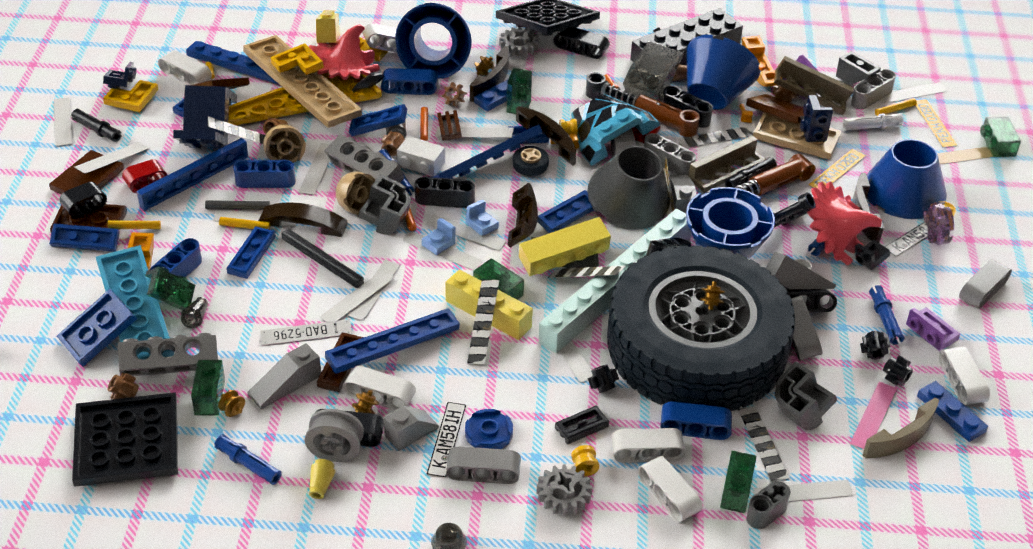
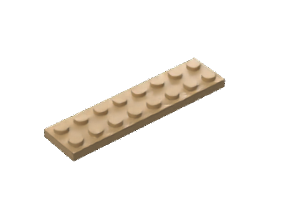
M277 35L243 45V52L327 128L362 116V109L322 74H317V71L306 75L296 66L280 73L271 64L270 57L289 50L291 47Z

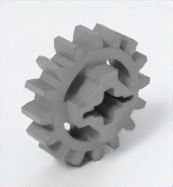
M512 27L511 31L506 29L505 33H501L499 46L500 49L508 46L511 56L517 55L521 57V55L528 57V53L533 55L534 51H538L540 38L535 32L528 31V28L523 30L521 27H518V29Z
M563 464L562 469H558L554 465L552 472L544 470V476H539L536 490L538 501L544 502L545 510L552 507L553 514L560 510L563 516H566L567 511H571L575 515L577 508L584 510L585 503H590L592 495L590 477L584 478L585 472L583 470L577 473L576 466L567 469L566 464Z

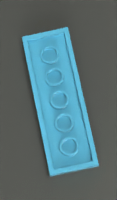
M141 245L96 256L105 292L111 289L137 318L118 336L120 342L129 338H134L138 341L148 340V338L154 336L162 337V339L170 338ZM165 350L162 353V356L166 358L174 355L172 350ZM141 352L137 357L145 360L149 358L150 354L148 352Z

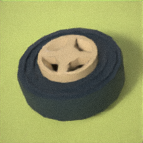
M536 146L521 147L514 152L512 157L513 168L518 173L526 176L543 174L549 166L548 153Z

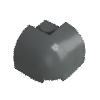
M380 174L371 186L369 199L359 211L358 218L376 225V232L391 234L395 232L405 219L412 198H410L406 191V186Z
M797 361L780 376L775 384V398L779 409L787 418L805 430L815 429L822 424V416L837 401L835 394L817 384L814 372Z

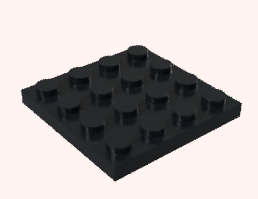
M533 0L497 10L496 18L503 20L504 23L516 24V27L529 28V31H538L542 35L550 36L557 31L564 32L567 28H577L581 24H591L592 21L600 19V11L562 0Z
M176 392L76 403L72 472L74 487L178 474Z

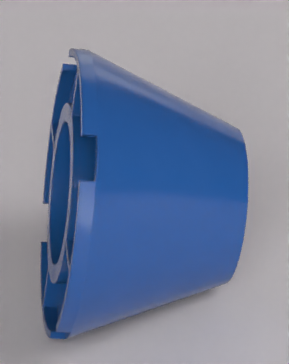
M424 3L412 8L402 17L395 33L396 51L407 69L433 70L438 74V79L450 77L458 72L470 55L472 39L466 21L457 11L444 4ZM427 23H437L444 26L451 35L452 46L441 51L431 49L422 39L421 26Z
M701 35L693 38L687 46V92L710 103L713 106V110L726 108L754 84L761 74V70L758 67L760 63L754 54L743 45L724 37L723 40L714 39L713 35Z
M904 139L896 142L866 174L870 184L867 195L868 201L873 206L877 204L885 209L884 213L904 219L930 217L932 212H934L935 204L940 201H946L947 198L938 154L931 145L920 140Z
M718 187L710 189V192L703 195L699 193L690 200L686 209V221L697 246L729 250L734 254H741L749 260L772 234L775 225L774 213L770 206L767 208L761 202L762 198L749 191L732 187Z

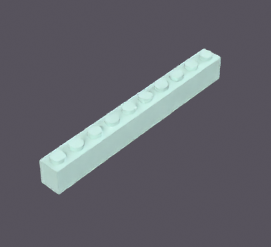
M675 209L608 265L626 266L618 275L595 276L539 323L538 343L558 353L610 308L612 292L618 279L631 264L637 263L638 259L646 255L650 241L674 237L688 241L692 234L686 221V213Z

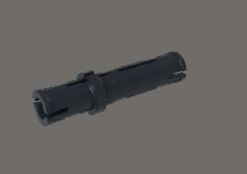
M78 108L71 113L72 120L95 131L100 137H106L113 142H118L122 137V132L111 127L106 121H100Z
M768 157L747 170L742 169L738 171L737 175L725 180V187L735 188L737 185L747 183L751 177L777 167L776 160L773 157Z

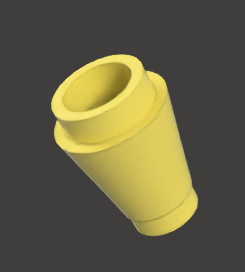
M317 459L311 465L309 495L312 498H324L336 473L333 462L326 459Z

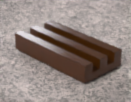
M453 110V114H449V111H446L445 115H441V112L437 113L442 141L462 138L457 110ZM451 119L455 121L457 134H453ZM445 120L447 121L449 135H445L443 125Z

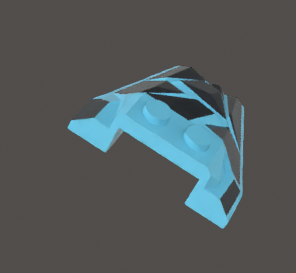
M606 94L599 95L596 99H592L589 103L578 107L571 113L572 119L577 120V137L581 154L591 166L609 156L604 144L629 129L635 127L642 135H645L660 126L659 121L650 112Z

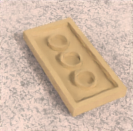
M764 112L753 132V136L762 142L772 143L780 147H786L801 153L830 160L840 139L841 131L830 128L826 142H807L804 132L800 130V123L795 124Z

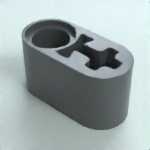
M776 481L755 494L749 502L746 516L747 523L753 528L763 529L783 515L787 510L791 491L789 486L783 482Z

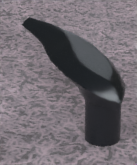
M375 73L364 77L352 89L353 93L360 89L375 86L382 80L384 75Z

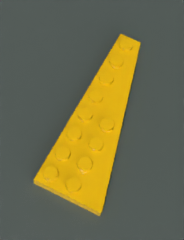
M328 73L322 74L354 103L382 97V91L376 85L353 93L352 89L366 75L360 74V79L349 76L347 80H343L339 75L329 78ZM281 87L230 105L228 123L241 125L309 111Z

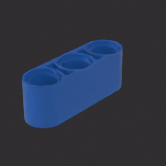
M388 68L382 74L384 77L381 81V89L388 94L432 95L437 90L438 74L433 70Z
M240 160L233 165L235 184L240 188H290L296 183L294 163L289 160Z
M193 238L184 239L149 269L156 293L164 294L169 292L202 263L198 240Z
M667 402L662 406L660 427L679 429L682 432V436L726 440L732 434V412L724 407Z

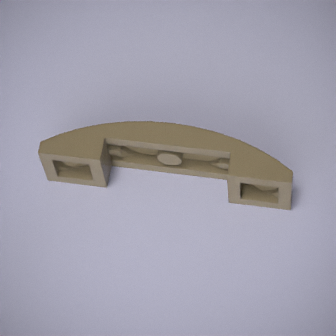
M935 397L920 406L915 420L891 435L887 430L883 429L868 438L862 456L865 458L890 456L918 442L930 428L939 400Z

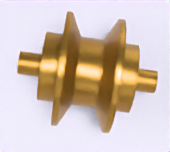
M480 56L481 62L474 63L477 70L476 74L487 76L489 74L488 70L494 68L493 57Z
M712 281V286L707 285L706 288H702L706 294L705 297L700 298V300L705 301L704 304L709 305L708 309L713 310V306L724 303L719 298L720 294L725 293V291H721V287H717V282Z
M235 390L222 394L218 402V408L221 411H225L227 417H234L242 413V409L245 406V399L239 396Z
M368 390V393L356 394L359 401L358 403H352V407L355 408L356 412L375 414L371 408L373 405H378L379 402L372 395V390Z

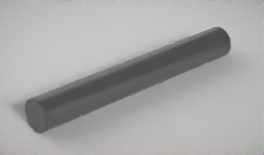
M205 201V209L264 210L265 206L270 205V201Z

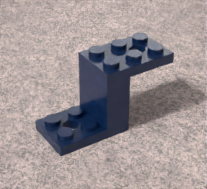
M185 85L183 130H173V138L178 140L179 144L195 149H201V145H205L209 149H220L222 146L228 145V133L208 127V117L228 123L229 106L231 103H237V94L227 87Z

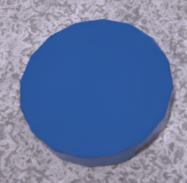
M482 409L474 412L472 417L465 422V437L468 443L475 448L503 449L513 438V423L508 415L501 414L499 410Z

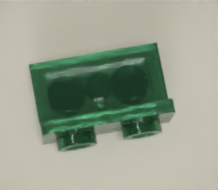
M156 267L146 271L145 276L151 279L147 295L182 311L190 310L195 284L187 281L186 277L169 273V270L163 267Z

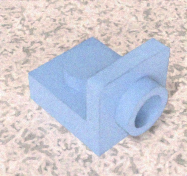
M483 199L467 206L466 224L481 236L499 227V222L485 211L486 202Z
M443 218L438 219L437 229L422 238V246L435 255L445 251L455 244V226Z

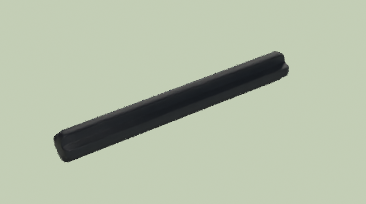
M287 228L281 233L284 241L355 288L364 284V277L291 229Z

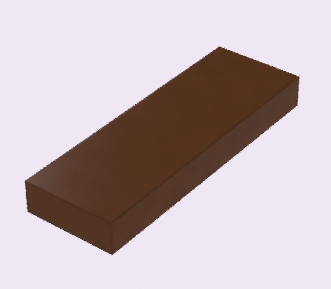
M342 332L334 348L364 337ZM326 362L317 380V387L340 393L351 369L335 374L328 362Z

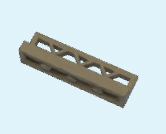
M784 56L775 70V84L807 99L808 95H817L820 105L832 107L833 111L841 115L845 113L846 102L853 93V87L787 56Z
M754 136L747 137L691 163L689 177L694 185L705 193L712 188L724 184L725 180L737 175L738 171L742 169L747 170L766 160L756 151L758 139ZM753 157L756 161H747L746 159ZM733 165L743 166L741 168H731ZM718 172L727 173L724 176L715 175ZM701 180H712V182L704 184Z

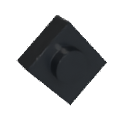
M874 239L866 246L860 243L855 246V259L860 265L866 266L870 270H873L890 256V250Z

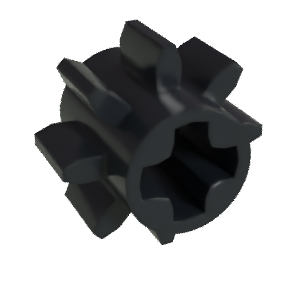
M871 331L862 337L863 343L860 344L861 352L867 353V358L878 360L889 354L890 340L889 337L884 338L883 332Z
M900 355L897 359L890 357L883 368V372L887 374L885 379L895 385H898L899 382L905 384L913 373V369L909 367L911 361Z
M608 364L592 369V377L587 378L591 389L597 388L599 393L615 388L614 382L619 379L616 369H609Z

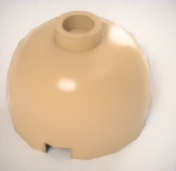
M289 125L272 127L266 133L263 144L266 156L270 160H289L293 163L303 157L306 147L302 134L296 128Z
M351 172L344 175L336 187L338 204L345 211L359 215V211L369 199L371 186L376 180L371 175L362 172Z

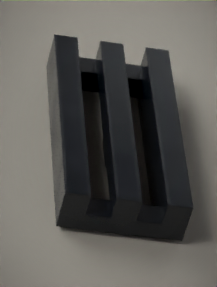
M597 405L555 422L556 431H560V436L565 438L567 445L609 427V420Z

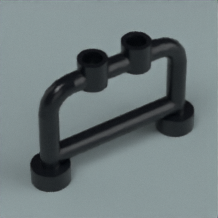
M806 192L798 197V202L774 213V228L779 225H786L814 209L816 204L812 195Z

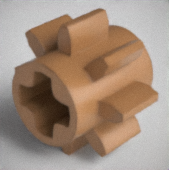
M779 85L773 87L772 94L776 98L792 102V99L797 97L796 93Z
M451 82L450 87H443L445 92L441 96L447 99L445 104L450 105L453 102V106L458 107V102L465 103L464 95L467 92L462 90V84L456 87V84Z
M390 131L388 135L383 136L381 142L384 144L381 149H386L390 156L397 157V149L404 142V136L399 132Z
M122 372L121 376L114 375L107 388L112 393L110 398L135 397L139 385L134 383L136 377Z

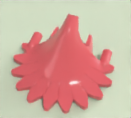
M361 24L348 29L336 43H318L317 46H309L323 61L324 68L318 70L317 74L328 73L329 78L339 75L343 80H347L349 76L360 79V74L368 76L380 70L378 64L369 65L374 62V50H360L359 36L365 29Z
M831 181L826 183V186L823 182L818 183V188H811L816 207L807 212L814 220L810 224V228L818 231L816 238L818 243L825 242L826 254L833 251L836 261L841 260L846 265H850L853 259L844 250L854 254L855 246L858 243L864 246L857 239V234L867 227H881L882 219L861 210L851 201L850 195L844 197L841 186L834 188Z

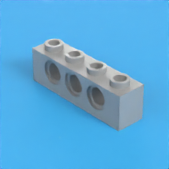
M339 134L324 150L332 164L348 173L362 172L371 175L375 180L382 174L399 183L405 178L398 162L386 159L380 152H373L365 144L360 145L350 136L346 137Z
M199 333L196 336L187 337L186 335L179 334L168 339L154 336L143 341H138L134 338L125 339L123 342H118L120 376L122 372L132 376L218 369L216 335ZM189 348H197L199 353L191 356L186 351ZM165 350H172L175 352V354L169 358L162 356V353ZM141 352H148L150 354L149 358L141 360L137 356Z

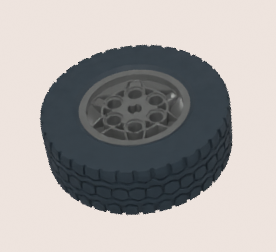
M697 245L665 248L662 251L658 250L650 253L649 256L645 255L638 259L637 263L631 264L618 279L612 292L609 309L607 344L610 358L623 380L627 381L629 386L634 390L637 389L639 394L646 398H651V401L657 404L681 402L724 407L730 411L739 410L740 407H747L752 405L754 401L757 402L765 397L766 394L774 389L776 382L784 373L795 329L794 306L785 287L781 285V282L774 275H771L769 270L761 267L759 263L752 259L748 260L747 257L741 254H734L732 251L725 249L719 250L716 247L707 246L706 248ZM712 281L717 282L716 286L721 287V291H725V293L720 294L719 298L724 303H719L718 306H713V310L708 309L709 305L704 304L705 301L700 300V298L705 297L706 294L702 288H706L707 285L712 286Z

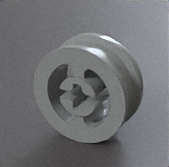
M323 409L314 413L310 418L309 429L305 435V445L313 455L320 459L332 462L350 461L359 453L364 428L355 416L346 411Z

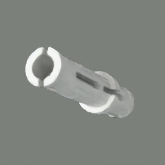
M882 113L871 117L843 119L842 127L844 131L871 128L886 129V127L902 126L904 118L902 113L892 115Z

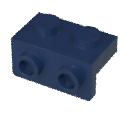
M130 61L127 64L125 72L109 69L103 76V84H108L109 88L119 89L120 86L128 87L131 82L133 83V79L136 78L137 68L134 67V62Z
M808 95L807 103L803 107L804 119L800 122V130L804 132L807 142H826L833 109L832 107H820L817 95Z

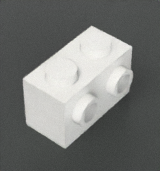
M408 136L397 149V162L403 168L433 177L437 175L445 164V147Z

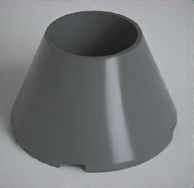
M628 146L619 151L592 175L587 188L588 200L595 212L599 211L606 217V221L622 228L644 229L654 226L657 221L666 216L670 206V195L662 162L656 153L642 146Z

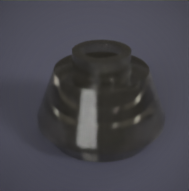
M444 523L433 534L431 546L432 549H465L467 538L458 525Z

